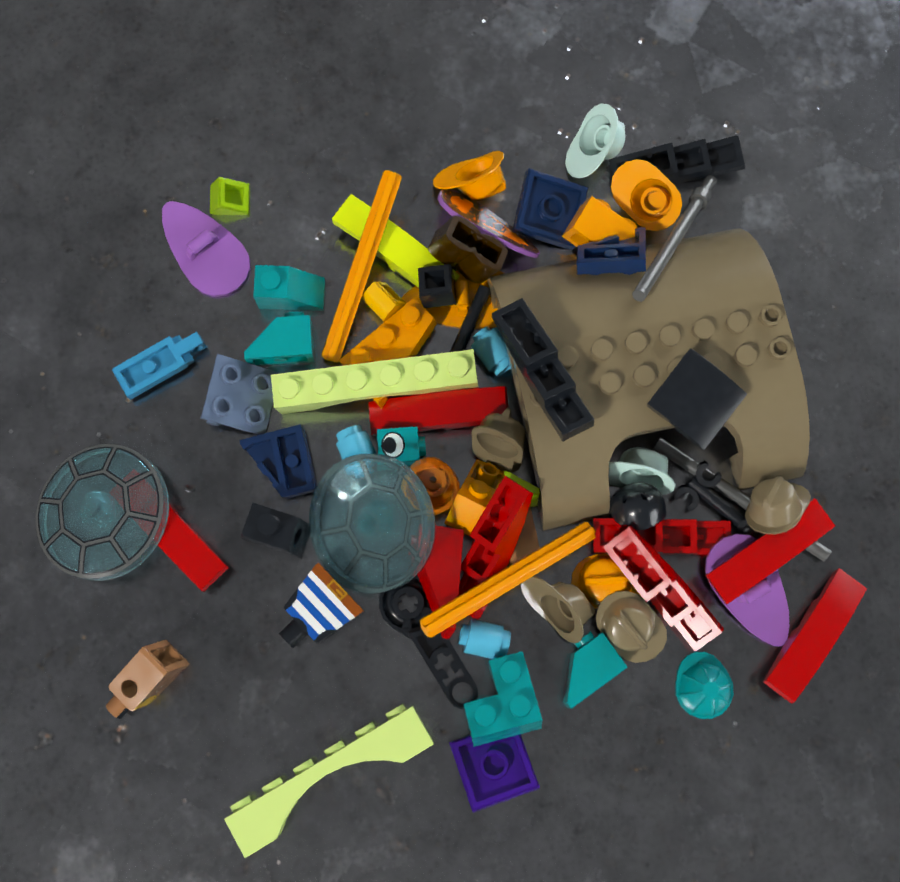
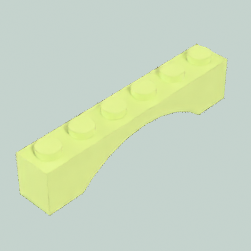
M474 349L271 375L274 408L281 414L312 411L341 403L378 397L478 388Z
M404 704L397 706L385 714L388 719L386 722L376 727L372 721L354 732L357 739L345 745L340 740L324 750L327 756L314 764L310 758L293 769L294 777L284 783L281 777H278L262 787L264 792L262 796L252 801L248 795L230 806L233 813L224 820L244 858L273 842L281 835L287 818L299 798L309 787L327 774L344 766L364 761L386 760L404 763L434 745L414 706L412 705L407 709Z

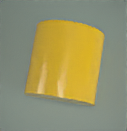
M374 281L362 295V300L383 322L406 304L386 282Z

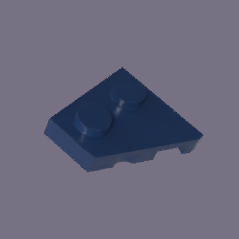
M646 227L635 229V237L619 241V236L613 235L601 241L589 242L578 246L577 275H599L604 273L631 275L637 272H646Z
M299 424L239 440L242 448L250 454L257 463V467L270 479L273 487L282 498L288 499L318 491L305 427Z

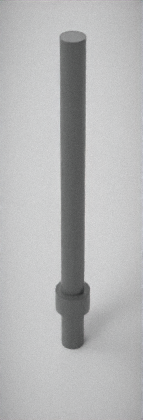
M707 176L701 186L695 188L689 197V205L633 291L632 296L635 300L640 302L645 300L700 210L707 207L712 198L711 192L717 184V179L714 176Z
M660 437L653 449L695 476L699 462ZM706 468L702 475L705 478H712L715 473ZM721 478L717 485L712 487L745 510L750 503V496ZM818 541L805 549L823 562L831 554V550Z

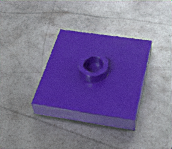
M521 734L475 747L473 746L471 735L449 743L473 813L540 789Z

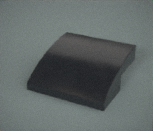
M690 348L647 403V407L676 427L675 430L704 451L746 397L747 393L711 362Z

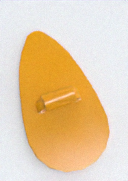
M456 271L460 275V278L455 282L456 305L425 309L434 317L437 324L460 328L479 285L488 287L487 280L483 283L472 282ZM498 271V272L495 273L494 275L505 274V273H503L502 271ZM414 286L403 295L402 299L406 304L412 298H415L422 305L417 286ZM490 295L474 329H483L486 326L490 329L497 327L492 318V313L497 311L498 308L493 309Z

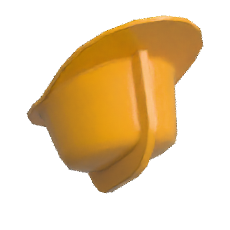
M493 151L478 158L452 164L436 174L433 179V186L437 189L458 188L472 200L486 199L506 189V181L500 167L504 159V153Z
M636 159L627 161L618 167L611 183L612 195L617 204L638 225L646 227V230L660 231L673 225L680 216L682 209L681 194L676 186L656 166L648 161Z
M596 554L584 558L577 564L572 573L571 584L578 587L584 593L594 608L598 609L599 604L606 596L617 591H629L641 597L608 554Z

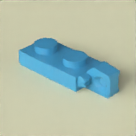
M197 332L183 340L180 335L173 338L168 336L114 367L112 371L125 395L131 400L189 367L188 365L195 362L192 356H195L207 347Z

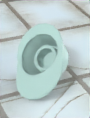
M598 104L584 118L566 154V169L572 177L579 179L588 177L598 169L603 161L616 157L622 150L625 143V125L618 120L616 111L611 105Z
M642 447L630 448L623 452L618 462H609L608 477L609 485L622 487L642 482L653 485L662 495H667L674 491V480L668 475V458L654 450Z

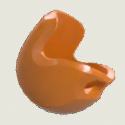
M423 457L415 461L409 468L414 471L424 484L432 502L434 515L449 510L460 490L459 479L455 471L447 463L436 457ZM407 472L403 483L406 494L412 498L419 509L429 508L422 488L414 477ZM435 477L436 481H431L430 478Z

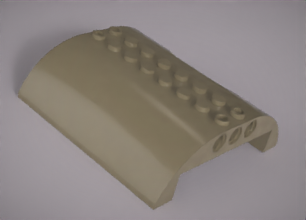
M736 228L682 239L649 294L642 302L635 300L632 293L645 272H637L631 275L623 273L577 275V259L494 275L487 279L488 288L491 291L490 297L493 309L498 308L499 310L521 298L524 299L557 348L558 359L575 382L576 393L594 418L593 427L563 442L542 410L507 348L536 482L540 492L537 508L542 531L593 521V518L609 517V461L614 449L622 441L633 436L675 428L648 408L647 403L690 348L711 362L747 393L746 397L723 425L735 438L738 453L729 458L736 488L739 490L753 488L763 480L777 476L783 477L784 480L803 477L807 466L810 441L809 413L803 375L775 275L761 246L749 232ZM664 243L646 246V271Z

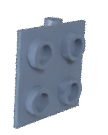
M217 354L200 419L207 420V424L214 426L222 424L257 435L265 434L273 406L271 375L280 373Z

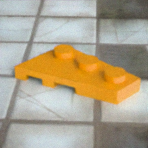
M412 298L344 355L339 362L344 366L416 356L437 323L434 317L415 298ZM387 397L372 398L381 409L388 400Z

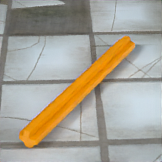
M384 170L321 354L325 360L338 363L342 357L402 180V176L396 172Z
M588 522L579 524L420 620L422 631L427 637L432 638L594 540V527Z

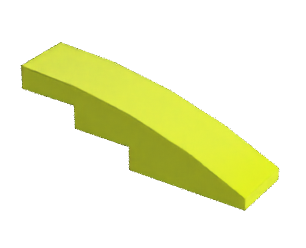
M350 194L332 217L333 224L360 241L371 207L353 194ZM388 219L376 256L386 262L389 269L419 288L418 268L444 264L435 259L428 251V248ZM453 270L456 282L460 278V275Z

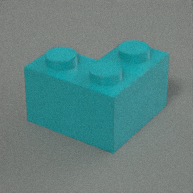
M523 651L489 660V671L496 695L464 703V711L474 747L542 729L543 720Z

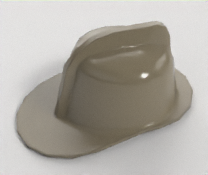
M507 408L502 414H488L479 426L473 428L472 449L479 460L491 463L502 471L515 472L520 469L523 463V445L526 431L524 426L512 418L510 408Z
M781 476L763 480L751 492L750 503L745 513L747 524L754 531L762 534L775 535L787 532L800 521L810 504L811 495L803 486L790 483Z
M536 576L521 583L522 593L527 602L553 626L562 638L571 643H578L582 640L584 635L583 626L593 617L595 609L578 587L562 582L550 585L545 580Z
M617 591L606 596L599 604L596 612L597 627L600 633H604L622 658L635 663L647 662L655 658L663 650L667 641V630L658 615L638 594L629 591Z

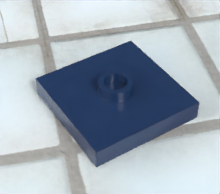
M529 168L525 172L512 232L573 250L576 246L563 238L562 235L579 207L586 201L589 187Z

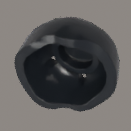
M638 482L622 486L613 494L610 504V514L618 524L629 525L637 530L648 529L661 522L667 515L665 500L656 487L648 483Z

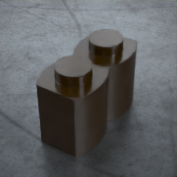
M453 216L436 230L428 247V251L435 259L443 264L455 266L462 276L475 283H483L500 271L508 253L506 247L499 240L490 235L481 234L473 223L459 216Z

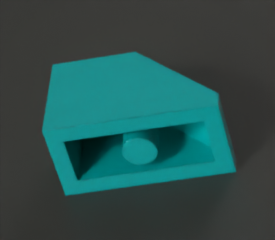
M255 265L253 297L259 309L324 311L326 280L324 277L290 266Z
M288 312L284 314V317H276L245 350L244 359L246 362L256 366L315 362L313 324L310 315H304L302 312Z
M590 631L583 636L580 642L574 643L577 649L570 653L563 703L567 708L572 709L628 668L603 632L594 636Z

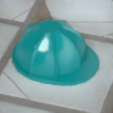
M707 652L691 653L680 662L675 683L676 697L680 706L689 715L699 719H713L722 715L730 706L734 696L733 682L722 663L714 655Z

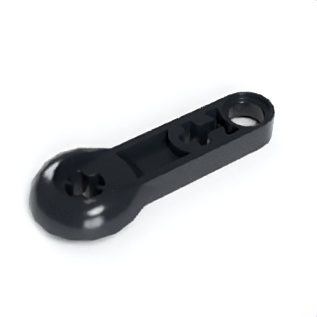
M402 574L392 578L391 584L402 581L410 574ZM416 575L408 583L396 589L382 591L379 596V609L383 619L390 627L414 642L449 702L454 707L464 709V703L477 700V686L449 639L442 638L441 633L429 638L420 627V620L432 613L419 577ZM404 593L409 597L413 595L417 597L418 604H414L417 608L411 613L407 609L401 611L398 607V602H402L399 597ZM440 653H443L446 657L452 655L454 660L450 662V667L456 674L461 669L464 674L463 676L453 678L447 686L442 681L449 678L443 668L437 670L434 666L438 662L436 656ZM465 682L471 686L472 695L468 701L458 702L453 698L452 690L457 683Z

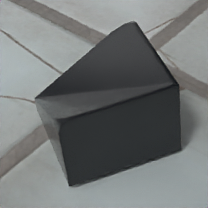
M451 264L418 268L419 298L424 308L456 305L455 275Z

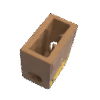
M167 640L143 646L109 684V690L114 696L106 704L107 710L114 717L122 719L129 710L134 712L148 706L190 663Z

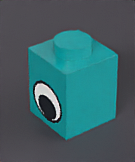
M417 427L377 429L378 454L393 457L407 466H411L415 461L419 460L420 456H426L425 436H418ZM379 459L380 468L401 467L393 462Z

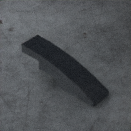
M738 135L706 143V139L675 147H673L671 142L609 159L612 177L618 167L625 162L638 159L648 161L656 166L673 184L745 169Z
M521 298L493 312L492 318L508 350L561 440L564 442L593 427L594 418L576 393L575 382L558 359L557 348L524 299Z

